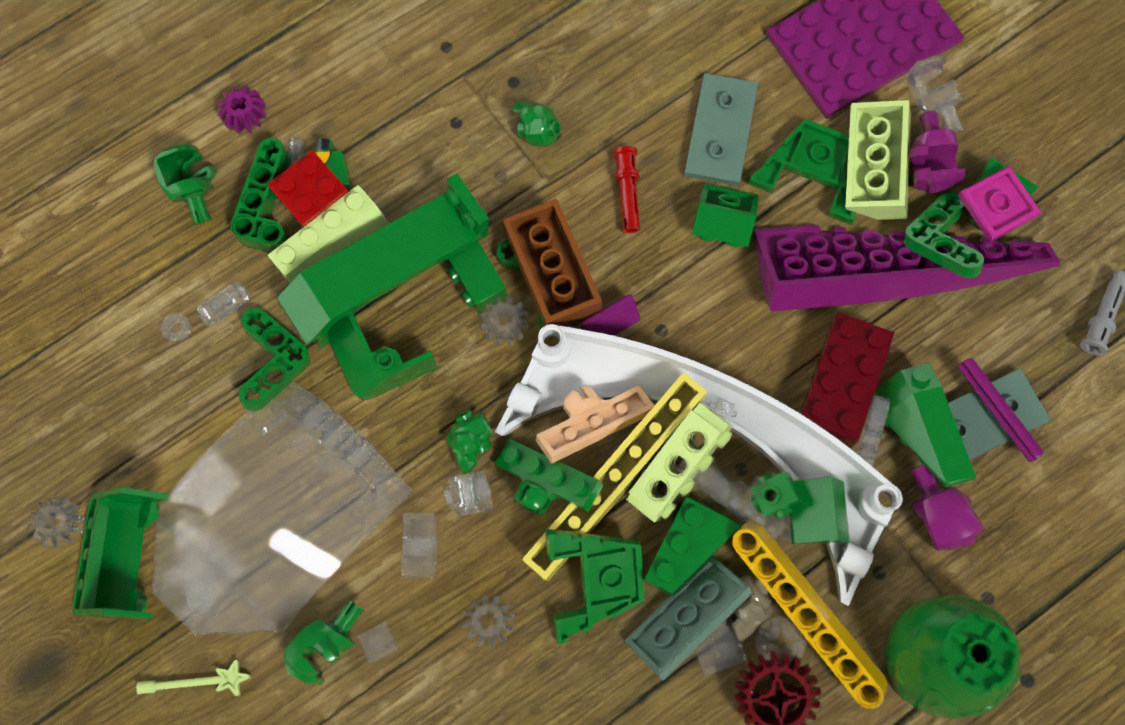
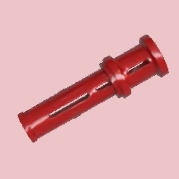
M623 146L613 150V157L616 158L617 167L614 177L620 187L623 233L631 234L641 230L636 181L640 177L639 171L636 170L635 159L638 155V150L632 146Z

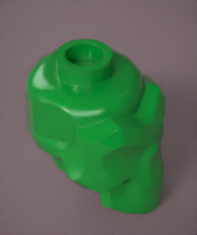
M516 101L513 103V112L520 113L517 127L519 137L522 140H527L534 147L553 145L557 136L561 133V124L553 113V109L537 102Z
M471 410L464 411L455 417L456 423L451 427L450 433L447 435V443L452 448L457 465L463 474L470 472L477 465L476 455L485 452L492 446L489 439L492 435V427L486 416L480 412L472 414Z

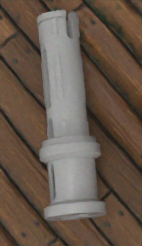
M1115 270L1112 272L1096 316L1089 319V331L1086 338L1080 342V348L1089 354L1097 356L1107 354V342L1110 335L1115 333L1116 323L1114 320L1125 294V271Z

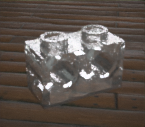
M485 471L448 478L449 487L444 488L447 506H450L451 510H455L459 517L494 510L490 483Z

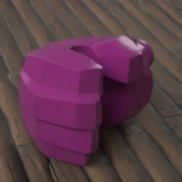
M936 111L922 113L919 120L924 134L915 139L912 148L908 151L909 159L912 161L913 187L925 193H937L962 183L965 177V169H958L955 155L958 151V139L956 133L952 129L940 128Z
M924 465L912 469L911 473H913L922 496H920L921 499L911 504L917 516L922 518L933 541L932 547L936 551L947 549L951 551L976 543V537L985 529L970 506L972 504L970 498L955 486L945 489L943 487L939 488L934 475Z

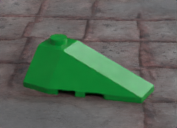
M930 363L900 370L875 390L871 403L880 421L887 428L890 427L900 437L899 441L905 447L909 446L921 458L920 462L945 487L975 480L974 469L947 398Z

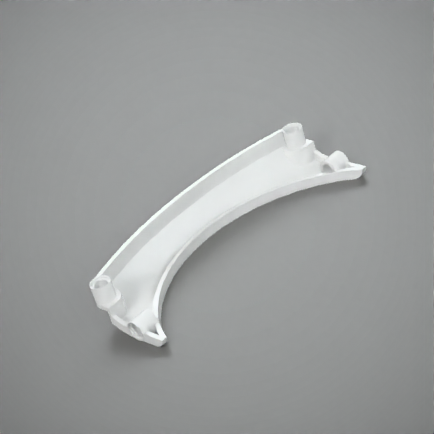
M554 324L546 325L539 331L538 343L532 353L531 362L521 383L518 382L512 390L507 402L508 408L495 433L505 436L530 420L563 409L564 399L572 390L575 389L581 397L584 395L579 389L580 386H589L594 389L601 399L609 400L640 385L652 403H657L684 372L707 391V397L702 403L707 404L734 425L730 431L739 435L761 451L781 472L790 473L794 481L834 477L844 481L850 542L826 543L835 570L839 601L849 606L860 579L864 578L869 570L874 557L872 551L884 527L888 525L893 512L902 503V494L896 486L849 447L817 424L778 400L713 368L650 345L612 335ZM550 336L557 337L560 340L558 345L553 347L547 346L544 341ZM879 493L889 496L891 501L890 507H884L880 504L878 500Z

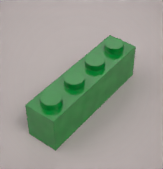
M479 241L446 259L451 266L447 269L450 277L455 284L460 282L465 290L461 292L464 301L469 308L474 306L477 313L508 297L504 283Z

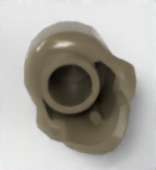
M745 574L740 579L752 589L753 593L732 613L737 619L732 624V629L735 636L741 642L748 638L761 622L768 619L773 612L771 608L772 600L768 590L758 578L750 574Z

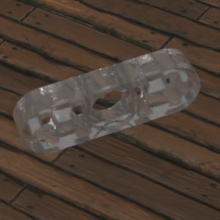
M876 395L873 396L856 452L857 455L872 467L890 405V399Z

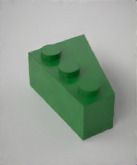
M686 497L644 578V583L671 596L742 525Z

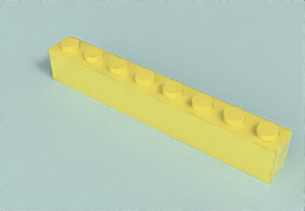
M683 372L593 476L604 486L590 510L587 512L570 503L549 529L589 534L656 457L688 413L705 400L707 391ZM544 533L522 560L544 580L549 581L568 558L550 561L547 556L546 535Z

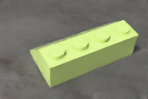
M909 100L851 103L845 206L847 210L877 220L907 219L908 151L910 150L911 133Z
M357 185L267 256L285 279L291 283L303 270L386 226L389 222L377 205Z

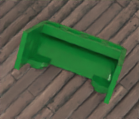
M353 312L338 320L328 330L330 344L354 395L361 400H371L438 369L431 351L403 363L398 352L392 348L385 347L371 352Z
M117 487L94 493L91 496L87 507L72 603V611L75 616L152 619V612H144L147 605V597L143 595L142 589L136 588L145 528L150 527L153 522L158 520L160 506L157 502L169 500L170 494Z

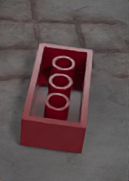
M838 312L830 324L799 414L826 430L847 447L852 448L859 441L895 332Z

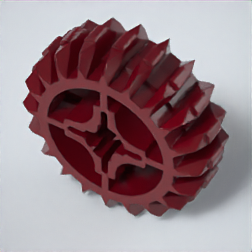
M770 651V660L766 661L763 654H758L760 662L758 665L749 660L747 665L751 671L740 670L739 675L745 681L735 682V688L741 692L734 695L735 702L742 703L737 707L739 714H746L744 718L746 725H751L754 722V725H808L805 718L815 720L816 714L810 708H820L819 700L814 697L821 695V690L819 687L814 686L818 679L816 675H809L811 668L808 664L800 667L801 659L798 656L794 657L789 663V654L785 651L782 653L781 659H777L775 651ZM780 672L789 673L801 682L802 687L783 683ZM769 673L768 683L765 686L757 687V690L753 691L757 681ZM776 682L778 684L779 689L782 692L780 694V699H778L779 707L777 706L776 700H774L773 698L776 690ZM801 699L797 708L786 715L788 705ZM760 702L761 705L772 707L775 717L761 713L753 703Z

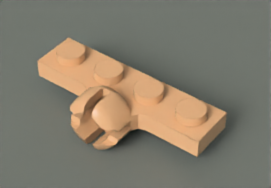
M640 385L609 400L601 399L594 389L589 386H580L579 389L584 394L582 397L574 389L564 399L563 409L570 418L537 434L536 442L550 463L553 464L642 420L655 405Z

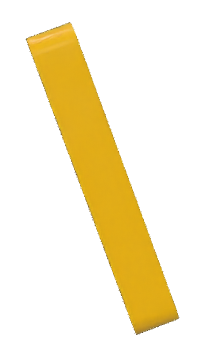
M755 521L744 523L733 536L732 542L735 551L853 698L862 707L867 709L878 707L882 703L887 689L885 676L767 530ZM743 533L752 534L756 544H750L745 541ZM763 558L772 559L776 564V568L771 569L767 567L763 562ZM783 583L792 584L796 589V593L787 592L783 587ZM803 608L812 609L817 617L810 618L806 616ZM823 634H832L837 642H828L823 637ZM851 659L858 667L850 668L843 660ZM864 685H872L878 692L870 693L864 688Z

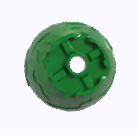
M958 594L921 599L908 606L897 617L889 631L884 659L886 670L889 672L893 682V687L903 700L908 701L913 707L925 714L944 719H962L984 715L998 707L1013 691L1021 675L1020 645L1013 628L996 609L972 597ZM976 643L983 645L987 651V658L981 664L974 661L971 656V649Z

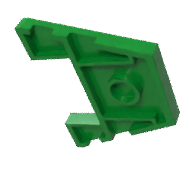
M805 119L782 143V146L751 176L749 185L772 194L782 169H785L837 190L827 216L852 225L855 219V212L847 210L845 207L849 135Z
M553 529L545 530L547 556L550 561L580 555L584 608L553 614L555 639L558 645L569 641L568 637L581 630L584 633L592 629L594 623L608 616L611 619L645 601L642 551L638 540Z

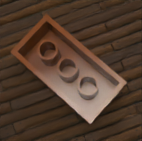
M557 199L502 219L504 233L544 326L554 324L565 327L602 310L601 297Z

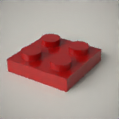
M313 150L267 184L302 227L306 226L348 193V189Z

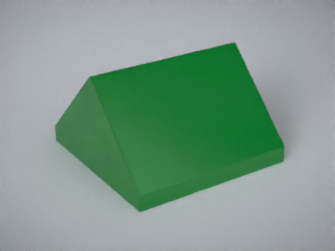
M834 477L794 481L804 501L791 507L793 513L789 514L792 544L849 543L844 481Z

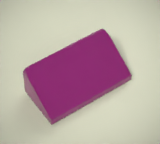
M628 294L583 320L581 330L615 336L640 320V315L632 294Z

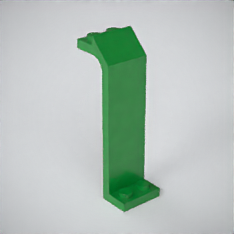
M456 173L447 178V191L444 194L303 270L277 299L306 345L315 341L319 349L330 344L328 330L338 320L487 237L489 218Z

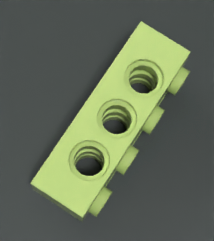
M699 403L694 410L688 413L628 492L630 495L626 500L654 523L661 521L662 518L668 520L677 508L674 504L680 495L685 497L694 487L696 482L692 479L700 470L703 473L713 462L714 458L711 454L718 446L722 449L730 440L733 434L729 431L734 425L707 404ZM698 432H701L705 438V444L701 449L694 443V437ZM680 456L686 462L684 472H680L676 467V461ZM660 481L667 485L668 490L665 496L661 495L658 491Z

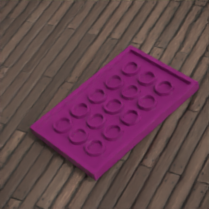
M820 0L769 28L766 36L826 119L851 106V103L858 102L957 46L965 38L937 0Z

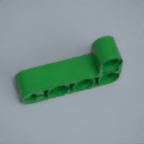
M266 138L260 143L230 226L232 233L243 246L271 253L289 239L283 227L278 222L270 220L277 196L267 184L287 170L290 161L286 149L277 138ZM270 177L267 182L260 183L263 178ZM261 202L257 208H251L254 203ZM252 227L249 233L242 234L245 228ZM279 234L276 240L268 241L271 235Z

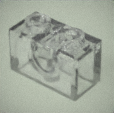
M404 513L401 576L406 579H437L439 518L435 513Z

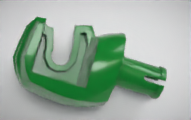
M175 145L163 149L153 162L158 182L172 202H187L194 225L206 223V221L209 222L212 220V217L209 214L203 196L214 190L211 182L216 176L217 170L214 166L209 165L192 174V166L197 164L204 156L199 153L198 148L194 145Z
M348 599L333 622H326L318 618L306 625L284 650V661L288 673L306 684L322 685L325 679L318 675L319 670L309 658L316 650L327 662L333 664L340 658V653H345L355 646L356 643L349 638L348 632L365 610Z

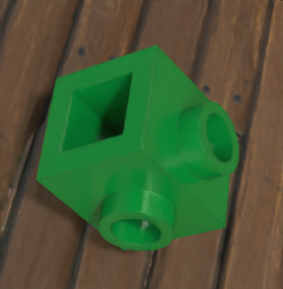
M785 471L776 476L773 472L768 473L757 479L758 485L751 488L754 494L751 497V501L759 514L763 513L765 517L774 516L776 520L793 513L791 507L804 501L791 474ZM776 492L777 496H776V499L774 500V499H773V494Z

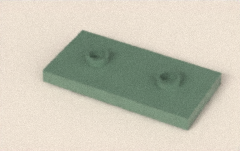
M704 73L684 172L685 177L739 186L758 82Z
M1021 368L991 382L1028 431L1051 421ZM975 390L948 403L970 460L1012 440Z
M711 556L625 642L664 681L753 591L744 581L714 556Z

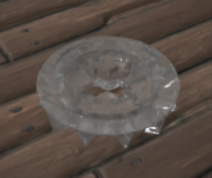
M776 617L767 620L760 626L756 634L755 644L758 654H763L765 661L770 660V651H775L777 659H781L779 647L773 645V643H768V641L778 638L780 629L784 639L793 641V644L784 646L783 652L785 651L789 654V663L794 657L798 656L801 658L803 656L806 641L804 635L792 620Z

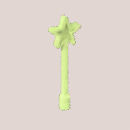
M234 660L229 670L216 668L219 676L156 682L155 680L139 681L136 685L137 694H146L162 689L219 684L216 691L221 692L230 688L235 696H239L240 683L251 679V675L240 673V661Z

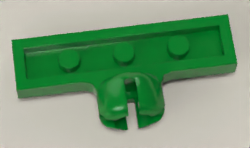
M511 439L508 440L494 463L501 470L522 479V483L515 492L514 499L525 509L532 512L536 510L535 514L538 515L546 513L552 501L556 498H561L588 512L604 486L598 479L559 461L551 464L546 455Z

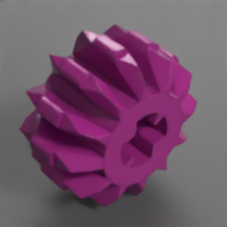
M244 85L238 91L233 86V93L223 92L225 100L218 101L220 108L218 115L229 130L234 129L237 133L241 134L246 128L248 132L252 133V126L261 127L259 119L266 118L264 110L266 104L255 89L250 91Z

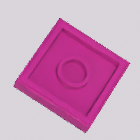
M1010 166L975 183L958 194L989 243L1039 217L1042 213Z

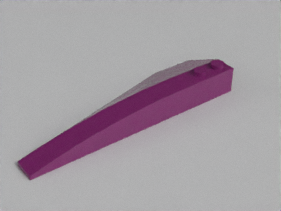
M818 225L754 229L753 232L763 293L770 311L882 302L943 293L1057 267L1061 262L1049 243L1010 240L1009 244H1002L995 240L989 243L987 238H983L982 242L966 241L964 236H953V239L977 250L984 257L980 275L974 278H964L908 249L904 244L905 232L890 231L889 235H882L875 232V230L863 229L862 233L846 232L845 227H834L833 231L820 230ZM939 247L936 249L938 252L941 253L951 252L949 249L944 247Z

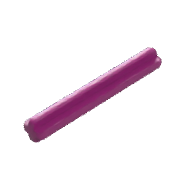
M968 358L958 366V369L1027 461L1032 462L1044 454L1041 447L975 360Z

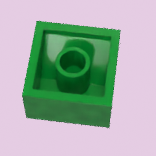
M704 183L692 235H696L705 241H722L731 247H748L757 215L759 195Z

